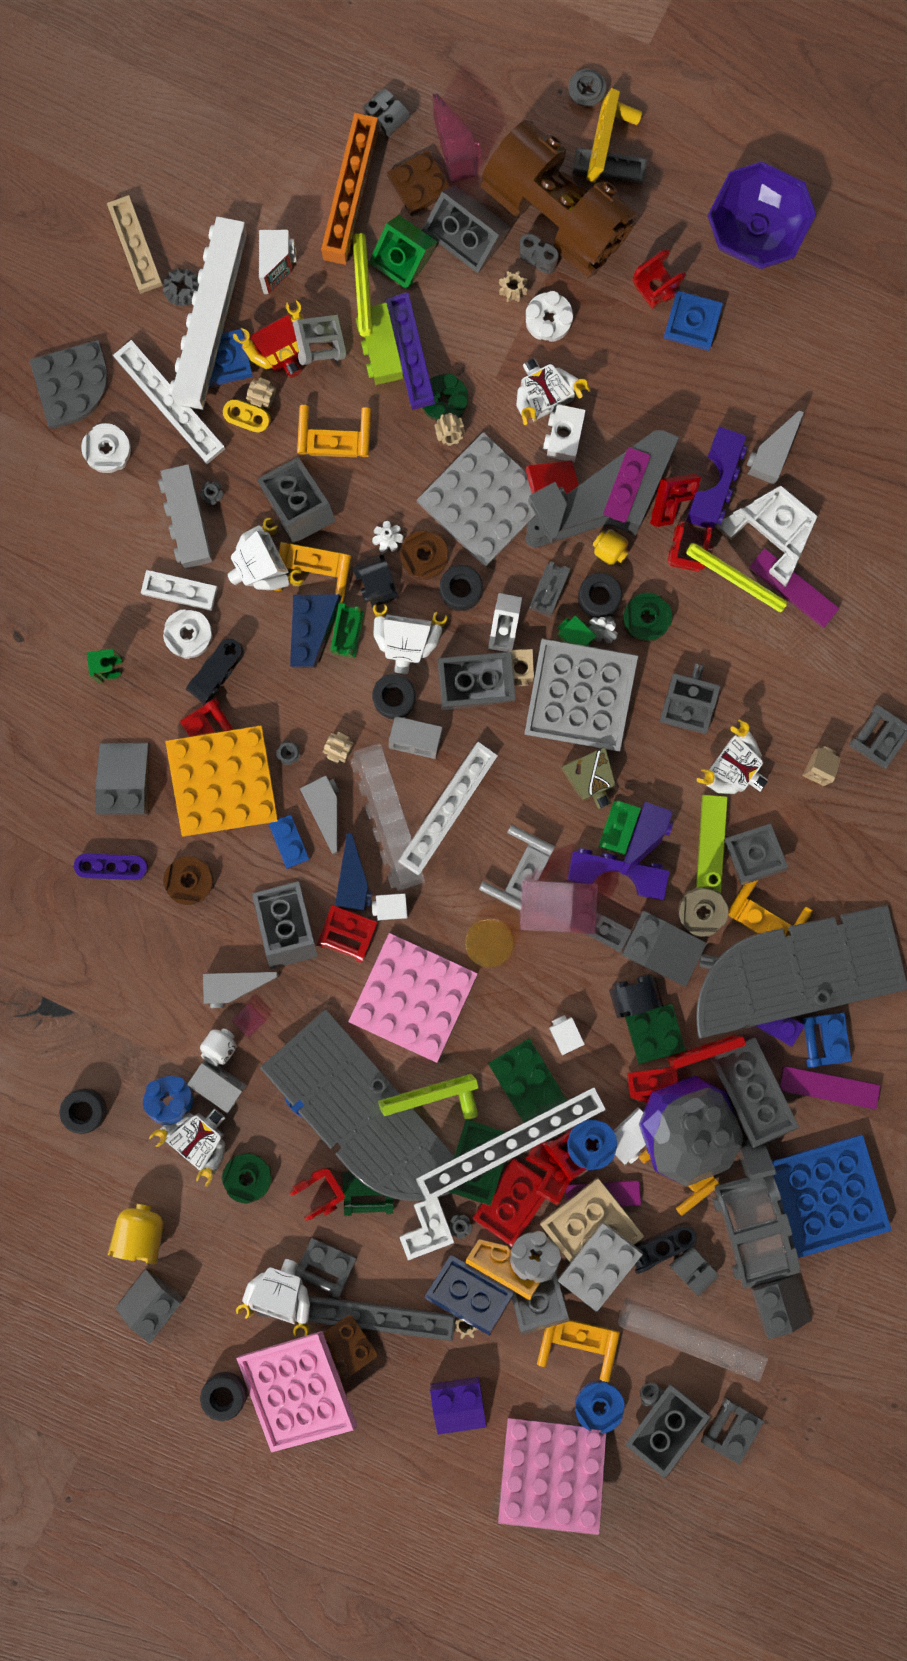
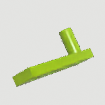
M702 795L696 888L709 887L721 894L727 797Z
M467 1074L382 1099L378 1103L382 1114L387 1116L458 1095L464 1119H472L478 1116L472 1090L479 1088L476 1078L472 1074Z

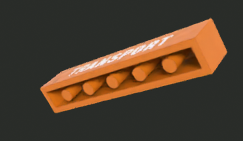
M354 113L321 248L322 257L325 261L343 265L347 264L379 132L378 118Z

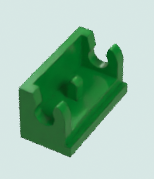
M339 603L330 648L333 655L356 658L364 611L360 607L355 606V608H352L344 603Z
M114 649L87 652L89 676L96 682L103 683V680L117 679L122 675L120 672L110 673L114 669L112 665L123 663L122 656Z
M613 801L598 847L625 855L641 808L624 802Z

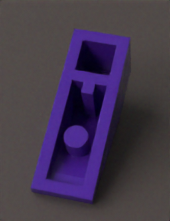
M647 802L644 803L638 816L621 874L626 875L661 843L665 834L670 835L674 824L673 821H670L673 811Z

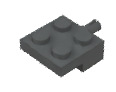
M694 664L692 677L672 674L659 720L660 723L704 735L707 734L720 686L701 680L705 666L700 665L699 667V664Z

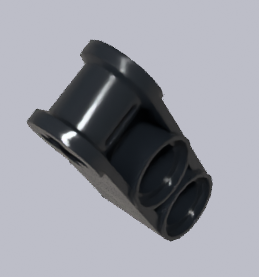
M234 639L224 640L205 661L198 674L187 685L186 691L204 705L211 701L219 687L229 678L233 669L243 658L244 650L238 641ZM228 647L234 648L237 651L236 654H229L227 651Z
M679 1223L645 1241L634 1244L643 1252L641 1256L643 1262L639 1258L635 1263V1273H643L694 1246L696 1234L692 1226L688 1223ZM688 1230L691 1233V1237L687 1241H680L678 1239L679 1232ZM660 1241H665L669 1244V1248L665 1252H658L656 1250V1245Z

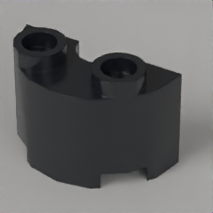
M383 553L357 562L356 566L352 567L356 579H362L365 588L360 590L365 603L370 601L371 607L375 604L378 606L399 598Z
M651 974L637 977L638 982L628 985V981L613 984L614 989L609 990L617 1018L636 1015L663 1006L656 977L652 978Z

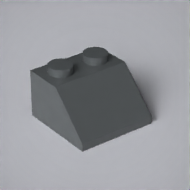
M146 1268L115 1309L130 1329L150 1344L185 1298Z
M798 1273L750 1287L763 1332L768 1339L792 1333L812 1321Z

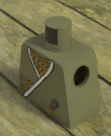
M605 747L562 766V772L582 801L593 797L598 809L612 804L606 790L613 788L615 782Z

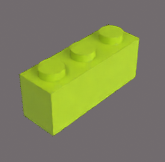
M387 303L371 306L373 333L371 336H365V340L361 341L363 354L369 355L370 363L366 364L369 378L374 377L375 385L403 379V371ZM355 318L358 332L360 333L358 318Z

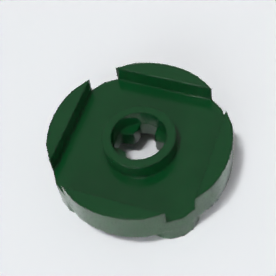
M441 374L432 377L430 382L436 404L422 407L426 416L437 421V419L441 418V415L452 413L461 418L468 404V391L464 383L453 374ZM445 393V395L451 396L448 404L444 402L439 403L438 399L441 398V394Z
M646 592L638 594L629 601L623 613V623L632 638L651 642L665 635L672 622V611L669 604L660 598L661 596ZM645 611H649L650 615H654V619L650 620V623H645V620L641 619Z
M253 1153L238 1154L226 1164L222 1173V1183L227 1191L226 1193L231 1199L239 1203L247 1204L259 1200L268 1192L272 1182L269 1164L262 1157ZM248 1171L251 1172V1177L254 1178V1181L248 1182L245 1185L243 1184L244 1179L240 1178V1176Z

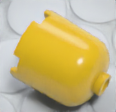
M137 1204L136 1208L123 1210L116 1220L108 1255L130 1261H136L137 1259L146 1261L147 1264H157L163 1232L162 1218L157 1213L152 1212L151 1206Z

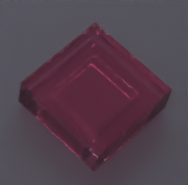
M250 1003L232 1020L248 1038L267 1021Z

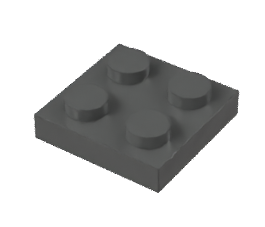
M771 823L725 838L724 842L741 885L788 870V865Z
M556 1272L549 1280L539 1284L531 1300L516 1292L514 1293L512 1301L522 1335L569 1322Z

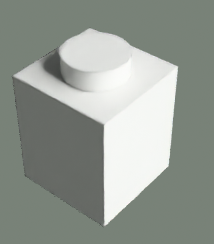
M406 894L376 896V901H372L373 916H377L378 921L407 919Z
M563 1015L552 1021L553 1025L549 1029L562 1055L585 1045L572 1017L566 1019V1016Z

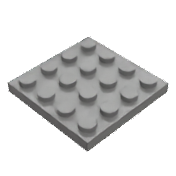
M484 432L417 499V503L485 568L536 517L528 503L529 495L532 492L526 472Z
M542 638L524 735L620 751L638 655Z

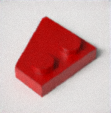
M672 1067L627 1072L630 1097L645 1103L648 1102L652 1092L678 1082L677 1069Z

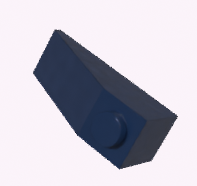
M347 833L335 906L365 911L366 906L371 905L372 892L368 891L369 885L354 836L351 833Z

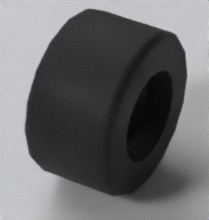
M456 565L449 568L443 574L440 580V595L443 602L449 608L456 611H466L479 603L483 591V582L475 569L467 565ZM464 579L468 581L471 590L467 596L458 597L453 593L452 585L456 580Z
M607 573L589 575L582 582L578 592V602L581 609L588 616L596 618L611 616L618 609L622 600L620 583ZM603 587L609 592V600L605 604L598 605L592 601L591 592L594 588Z
M389 674L376 682L372 692V700L376 710L382 716L388 719H394L395 717L403 718L413 710L416 703V693L413 684L406 677L399 674ZM390 688H398L403 692V701L397 706H391L385 701V693Z
M86 1088L68 1094L62 1101L59 1110L60 1119L65 1128L77 1134L90 1133L100 1127L107 1113L106 1102L101 1094ZM79 1102H87L91 1105L93 1112L88 1120L82 1121L76 1118L74 1108Z
M220 1372L208 1379L200 1395L201 1408L207 1416L222 1422L231 1420L239 1414L247 1396L246 1387L241 1378L234 1373ZM220 1387L228 1388L233 1394L232 1402L226 1406L219 1405L214 1399V1393Z

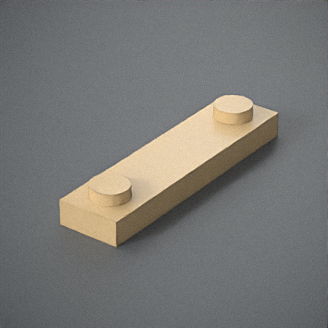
M128 195L107 203L140 294L163 286L130 196Z

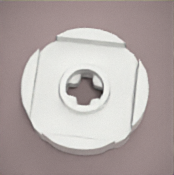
M555 291L539 294L530 301L526 309V327L533 337L539 340L543 339L554 342L560 340L569 332L573 321V311L570 303L563 296ZM546 312L554 314L553 322L543 320Z
M105 423L93 427V430L84 436L81 446L83 457L89 466L102 473H112L125 468L131 454L130 441L125 433L113 424ZM105 443H109V446L113 447L112 451H109L108 454L100 451V447H104Z
M179 610L173 613L165 623L163 637L166 646L172 653L184 659L200 656L208 649L212 642L211 625L200 612ZM185 628L194 630L192 639H182Z

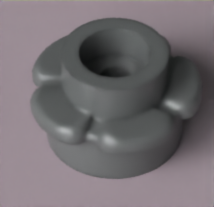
M205 482L200 491L201 499L205 500L209 505L218 503L223 498L222 486L218 482Z
M286 741L280 744L276 755L284 765H291L299 760L300 749L296 743ZM287 751L291 752L289 756L286 754Z
M454 1215L450 1219L448 1227L451 1235H455L458 1239H463L472 1232L473 1225L470 1223L471 1220L467 1215ZM459 1224L463 1225L462 1229L458 1228Z
M655 1383L645 1384L640 1390L641 1403L646 1407L649 1405L654 1407L664 1393L663 1390L659 1389Z

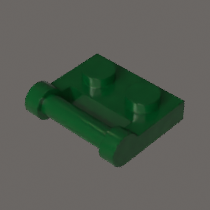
M343 1171L344 1216H352V1213L374 1212L394 1214L393 1198L385 1196V1202L352 1204V1196L382 1194L367 1187L350 1171Z

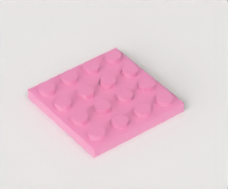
M389 933L348 1022L437 1063L478 973Z
M322 1331L246 1353L236 1358L271 1452L349 1432L358 1427Z
M508 1418L498 1524L599 1535L606 1433H600L601 1430L591 1429L590 1431L580 1426Z

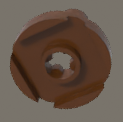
M425 530L410 534L401 547L400 559L402 566L408 574L418 580L431 579L438 576L447 565L448 549L445 541L436 533ZM421 549H424L425 552L430 551L431 554L428 556L427 561L418 558Z
M184 856L175 860L167 867L164 873L163 884L168 895L175 902L183 905H194L204 901L210 894L213 886V875L210 867L202 860L192 856ZM188 874H192V879H195V883L191 884L190 888H186V883L182 882V878H186Z

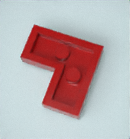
M693 473L661 478L650 524L655 527L674 524L679 502L694 499L699 489L701 477Z
M544 1141L530 1149L526 1160L547 1171L536 1193L558 1205L570 1181L555 1159L546 1151L544 1145L548 1141ZM560 1149L563 1154L567 1153L564 1150Z

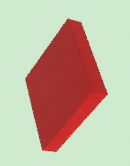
M572 460L528 465L525 469L532 494L554 482L558 488L563 487L566 494L579 486Z

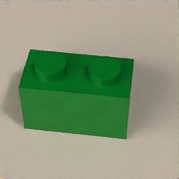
M398 215L386 223L368 263L408 289L429 261L438 241Z

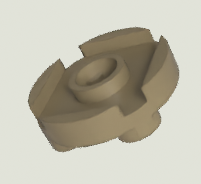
M697 887L685 892L679 904L678 914L683 926L693 935L710 936L726 923L728 906L720 892L709 887ZM701 906H706V909H710V912L706 913L705 917H701L700 913H696L697 909H700Z

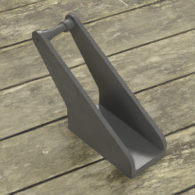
M657 430L631 447L649 454L650 459L625 523L604 516L603 512L626 452L567 494V505L556 542L607 525L636 536L679 437L663 430ZM537 517L533 518L527 525L525 537L527 545L532 548H538L550 544L551 542Z

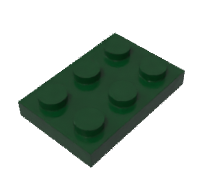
M530 1038L488 1062L523 1123L567 1101Z
M465 1119L453 1159L506 1132ZM504 1162L447 1192L491 1206Z

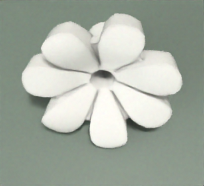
M385 521L383 528L377 526L374 529V534L377 536L373 537L372 542L374 545L380 544L379 550L382 553H386L388 547L392 552L398 550L396 543H402L404 537L398 534L401 531L398 525L391 527V523Z
M593 617L590 620L591 626L589 629L594 634L596 633L594 640L601 642L602 638H604L606 643H612L613 640H616L618 633L614 630L616 624L612 617H600L599 619Z

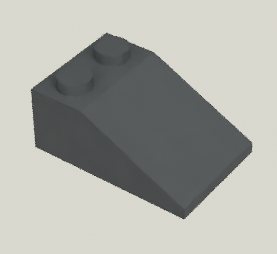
M299 457L257 479L271 507L294 544L336 521L329 502Z
M511 652L438 658L437 669L441 710L471 708L516 700Z
M100 743L95 788V814L100 816L149 815V743Z
M299 881L252 893L270 969L318 957Z
M640 911L620 955L686 987L707 943L645 911Z

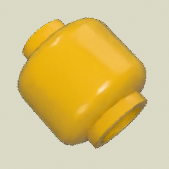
M613 529L607 532L603 530L592 545L595 547L594 554L608 565H613L617 561L622 563L630 552L626 549L629 543L628 540Z

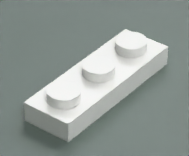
M146 570L141 594L212 611L218 588L214 585Z

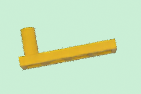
M613 88L610 89L602 102L586 180L593 183L596 182L604 170L614 118L617 117L637 126L642 116V111L618 102L620 91Z

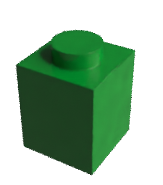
M576 616L571 620L566 618L558 627L560 631L557 637L562 642L589 646L596 637Z

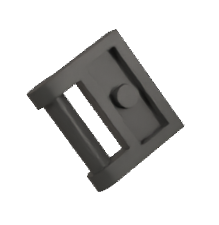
M875 705L871 711L873 714L856 739L851 740L849 747L861 753L881 768L886 769L907 739V724L882 707ZM880 719H883L887 723L870 748L864 745L865 741Z
M312 1236L294 1276L332 1293L331 1296L338 1299L357 1257ZM310 1264L338 1277L337 1284L306 1271L307 1265Z
M725 1398L722 1402L723 1408L708 1434H704L701 1442L740 1465L764 1420L730 1399ZM731 1412L736 1413V1417L721 1443L716 1441Z

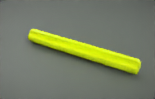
M356 233L353 235L358 322L360 335L365 337L371 336L373 333L365 234Z
M692 543L687 549V555L778 612H782L787 606L786 600L697 544Z

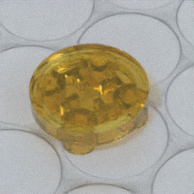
M480 920L473 924L466 934V952L471 960L480 966H499L510 957L513 951V935L510 929L499 920Z

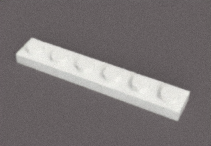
M132 340L113 355L206 464L225 450L222 443L190 407L175 404L172 395L169 393L170 384Z
M479 742L474 745L398 862L417 875L422 872L498 755Z

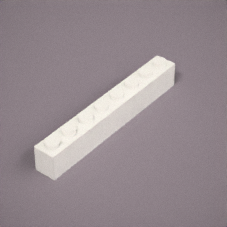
M216 217L215 225L210 227L209 247H205L203 260L205 261L204 268L200 269L198 273L199 288L198 291L193 293L192 305L194 307L192 313H189L187 317V335H183L181 340V350L183 351L181 358L178 357L176 360V378L170 383L169 393L172 395L175 404L198 409L204 408L217 350L221 341V334L223 333L247 237L245 222Z
M592 1088L416 1178V1181L426 1201H430L606 1109L595 1088Z

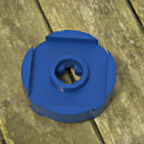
M163 1077L156 1081H151L146 1086L143 1107L147 1115L160 1125L178 1123L183 1119L182 1116L187 1110H191L193 1094L181 1077ZM168 1096L174 1098V1100H170L169 1105H165L163 1102Z
M585 1120L577 1124L570 1132L567 1141L568 1153L573 1162L579 1167L587 1170L601 1169L607 1166L615 1157L617 1149L616 1135L611 1127L604 1122ZM588 1138L592 1141L598 1140L599 1143L596 1145L597 1151L594 1152L592 1149L588 1151L586 1149L588 1145L586 1140Z
M602 1380L590 1382L580 1389L575 1398L576 1416L581 1425L587 1430H601L600 1433L612 1431L621 1423L623 1418V1397L620 1391L608 1382ZM596 1401L600 1403L604 1401L606 1403L604 1405V1412L601 1413L599 1410H593Z

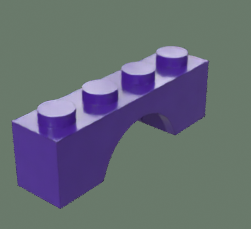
M722 427L718 428L708 458L718 468L719 483L710 490L696 492L686 522L703 528L710 526L712 531L717 523L721 525L725 515V510H722L723 503L729 502L733 491L732 488H729L731 480L736 481L740 467L736 466L738 459L743 460L747 450V445H744L745 435Z
M578 848V852H572L566 881L591 886L595 879L605 872L616 871L621 873L624 862L616 860V855L602 853V857L592 855V850ZM639 862L626 874L634 883L637 896L664 900L669 871L664 870V865L650 863L648 867L640 865Z

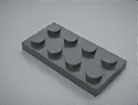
M756 1038L745 1042L746 1046L713 1056L710 1059L752 1147L756 1148L798 1129L799 1126Z

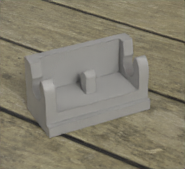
M395 717L389 738V748L436 759L442 727Z
M207 1061L201 1063L187 1084L226 1113L234 1106L247 1087L246 1084L219 1065L213 1066Z

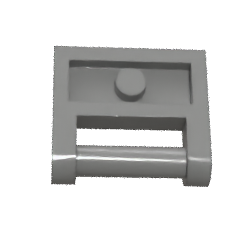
M338 315L299 319L293 322L299 348L298 359L301 365L325 359H345L346 349ZM333 343V349L311 351L309 346L311 344Z

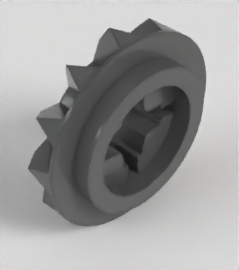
M580 70L569 81V96L572 97L575 104L578 103L583 108L591 105L594 107L598 102H602L606 93V82L603 76L595 70ZM592 84V93L587 91L582 95V86L584 85L585 87H587L588 85Z
M179 267L173 272L169 271L163 284L165 297L176 306L192 304L193 293L198 291L199 288L198 276L189 269L186 270ZM185 279V285L189 289H182L178 294V288L174 284H181Z

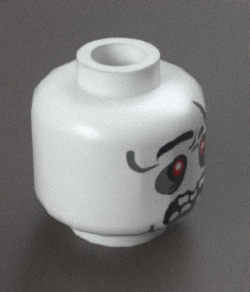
M224 1028L221 1031L211 1030L200 1046L201 1057L213 1066L226 1064L237 1048L233 1040L235 1036Z

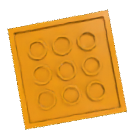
M262 725L165 741L182 837L278 821Z

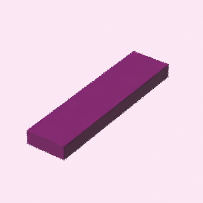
M764 548L748 569L820 627L824 628L840 608L795 572L792 573L788 584L784 586L769 573V570L779 559Z
M786 1066L782 1067L779 1084L781 1091L871 1109L877 1108L881 1086Z

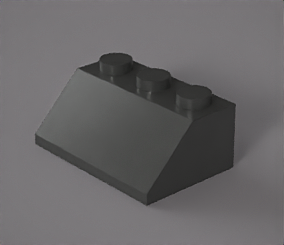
M454 184L442 191L422 231L438 241L437 243L476 273H479L499 249L511 227Z
M670 1384L625 1445L661 1476L667 1478L713 1415L695 1400Z

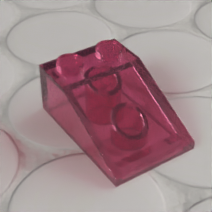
M437 93L432 94L433 118L450 182L478 176V167L481 166L479 142H474L472 132Z
M522 881L519 930L595 934L598 884Z

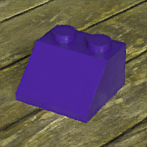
M479 1377L430 1384L433 1415L438 1435L486 1427Z

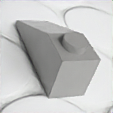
M798 411L762 443L756 453L751 452L746 464L750 467L748 475L771 484L776 483L804 412Z
M324 776L300 788L332 854L335 855L338 853V797L336 793L340 791L334 779L329 781L327 776Z
M279 972L203 974L204 1004L210 1003V1008H225V1003L233 1002L278 978Z

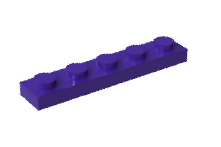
M409 293L386 298L411 408L415 410L436 404Z

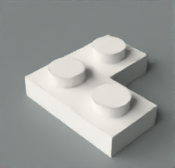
M436 1197L430 1201L423 1200L415 1203L414 1207L422 1227L400 1235V1240L408 1260L454 1243L439 1199Z

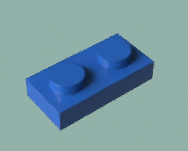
M292 815L281 818L277 822L269 823L286 869L310 860Z

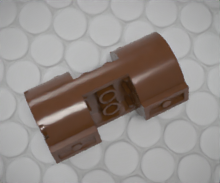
M525 120L518 124L497 147L484 169L482 175L483 182L480 187L515 217L524 214L528 207L533 204L560 227L553 247L584 276L590 278L605 264L603 259H608L623 244L636 224L633 218L637 219L639 214L620 199L621 196L616 193L617 189L609 182L602 181L597 183L589 191L582 187L578 188L572 183V178L567 173L559 171L566 157V149L561 146L562 142L553 135H545L529 120Z

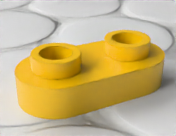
M238 399L230 400L224 405L223 416L231 424L253 432L265 431L270 426L271 417L261 407ZM235 407L240 409L239 416L233 413ZM257 415H260L263 419L261 424H258L255 420Z

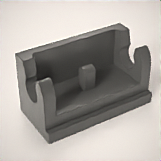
M555 562L547 564L529 609L551 617L571 568L566 566L558 567L555 565Z

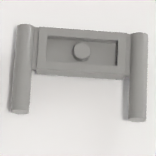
M511 824L507 833L528 843V846L505 892L485 881H482L479 890L523 911L555 846Z

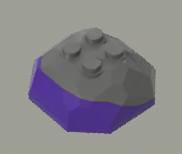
M698 1076L689 1077L652 1092L639 1122V1127L655 1172L683 1186L692 1185L730 1169L743 1142L741 1128L727 1092Z

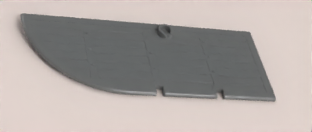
M888 905L840 915L842 922L840 925H837L835 917L790 926L788 927L790 936L785 937L783 928L752 935L731 946L713 964L701 987L697 1004V1031L699 1039L907 990V981Z
M326 1009L260 1067L292 1105L296 1104L299 1100L304 1104L298 1112L330 1149L336 1143L340 1145L341 1149L335 1155L349 1171L367 1187L382 1195L407 1201L426 1200L416 1178L448 1163L454 1158V1155L413 1108L387 1116L382 1114L378 1101L399 1095V1092ZM445 1192V1193H443L442 1195H440V1196H438V1197H442V1196H444V1195H447V1194H449V1192Z

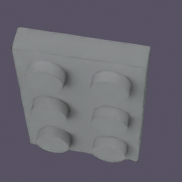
M603 1221L558 1277V1282L597 1312L643 1255V1252Z

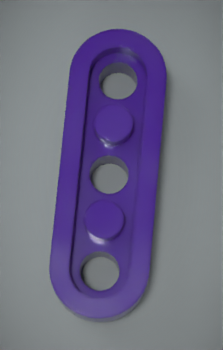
M81 854L74 861V870L78 876L83 878L140 880L146 876L148 864L142 857L133 855ZM86 862H90L92 865L88 871L84 869ZM110 863L116 865V869L113 872L108 870ZM134 864H139L140 870L137 873L132 871Z

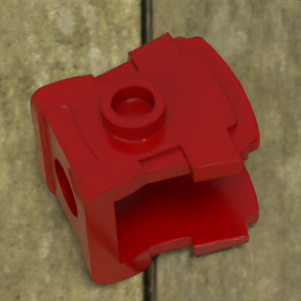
M669 250L659 251L654 257L638 266L634 272L633 284L652 309L663 301L665 303L670 301L677 294L676 291L680 290L679 284L686 275L683 272L672 278L663 267L664 260L670 254ZM654 280H658L663 284L656 291L650 288V283Z
M680 521L674 529L672 539L674 543L670 551H668V564L671 567L699 572L705 568V565L700 562L677 558L685 521ZM707 526L702 548L712 554L713 547L709 546L712 527Z
M321 1168L312 1172L313 1174H311L309 1179H303L295 1184L289 1192L290 1196H294L325 1177L336 1195L303 1217L305 1221L312 1220L321 1213L325 1216L337 1209L336 1204L345 1198L344 1193L327 1168Z

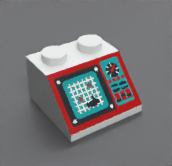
M259 230V279L263 293L269 294L292 272L293 263L297 262L295 241L290 239L289 230Z

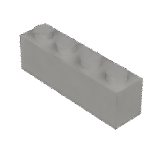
M189 464L162 470V479H158L161 493H165L167 502H163L165 513L167 517L171 516L173 524L169 525V531L172 540L176 539L178 548H174L177 563L181 562L184 568H190L213 562L195 481Z

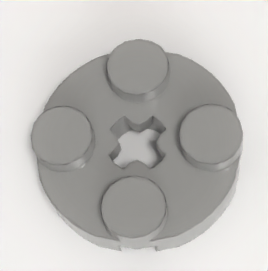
M536 1231L524 1234L515 1241L511 1250L510 1263L512 1269L520 1278L535 1280V1282L540 1283L549 1280L555 1274L561 1256L554 1241L547 1237L544 1232ZM531 1253L539 1254L540 1262H537L535 1259L531 1261Z

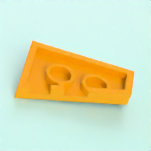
M479 1239L467 1257L466 1263L531 1300L540 1283L530 1279L524 1280L514 1272L510 1263L512 1249L505 1245ZM531 1253L530 1260L535 1259L537 1262H540V1256Z

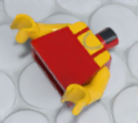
M296 300L297 308L295 310H290L288 303H286V309L292 317L288 314L252 335H249L247 330L241 328L244 332V338L241 340L238 339L236 334H233L234 340L243 344V350L253 363L264 369H272L275 373L285 369L289 378L296 377L302 372L297 363L299 361V348L293 327L294 321L304 319L303 315L299 314L301 305L298 300Z

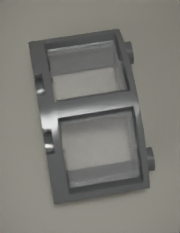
M773 1175L755 1180L746 1177L715 1186L716 1197H713L712 1201L716 1212H721L735 1261L732 1271L735 1279H740L743 1289L801 1273L797 1251L793 1246L791 1237L792 1231L787 1214H784L782 1199Z

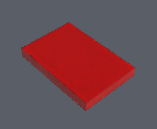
M734 1034L669 1056L667 1060L670 1067L678 1069L746 1046L744 1037Z
M513 1157L499 1178L491 1206L482 1203L472 1219L513 1247L515 1241L521 1236L546 1199L536 1193L543 1177Z

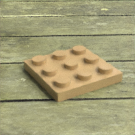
M598 1177L540 1222V1225L569 1262L574 1259L603 1221L633 1245L644 1237L643 1233Z

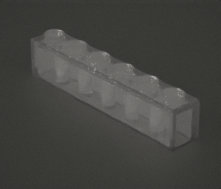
M381 743L354 751V758L350 759L354 773H360L362 781L358 782L361 795H367L369 801L365 808L369 819L374 818L377 826L372 829L376 841H381L384 848L383 851H380L384 865L389 864L391 873L387 874L391 888L396 887L399 892L426 883L422 872L417 875L398 862L412 839Z
M628 1298L625 1299L617 1320L622 1328L758 1382L761 1380L768 1361V1357L764 1352Z

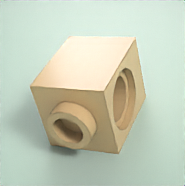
M533 649L508 650V652H511L514 686L529 685L528 682H533L534 679ZM517 663H524L528 670L524 674H518L515 672L514 666Z

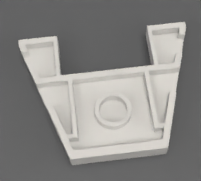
M780 486L756 499L754 503L745 508H740L733 512L732 515L722 520L721 525L717 523L715 527L732 540L747 523H750L785 553L769 570V573L786 586L817 520V516Z

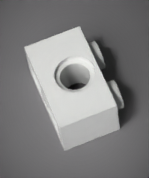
M557 404L556 412L551 411L548 426H553L551 435L546 434L543 449H548L547 457L564 461L572 460L575 463L585 410ZM566 429L570 435L563 438L558 435L557 431Z

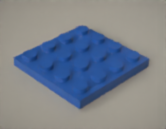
M856 1135L771 1160L776 1172L773 1177L782 1199L784 1214H787L792 1231L793 1246L796 1248L798 1258L892 1231L863 1135Z

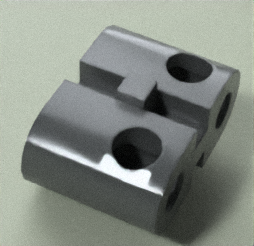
M385 88L362 107L366 115L378 118L379 129L387 136L392 135L411 117L406 107L398 100L396 101L394 96Z
M532 234L523 235L519 245L520 258L530 265H536V269L543 273H553L557 267V250L548 243H541V239Z
M693 1247L685 1250L669 1265L698 1297L720 1276Z

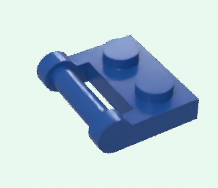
M844 1013L800 1018L801 1024L805 1026L809 1058L806 1060L807 1067L851 1062ZM814 1024H820L824 1057L818 1058Z

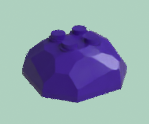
M758 162L729 172L707 217L719 251L758 269H764L795 258L816 216V212L805 182L764 162Z

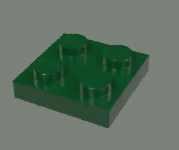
M672 1003L636 1015L625 1016L638 1064L686 1051Z

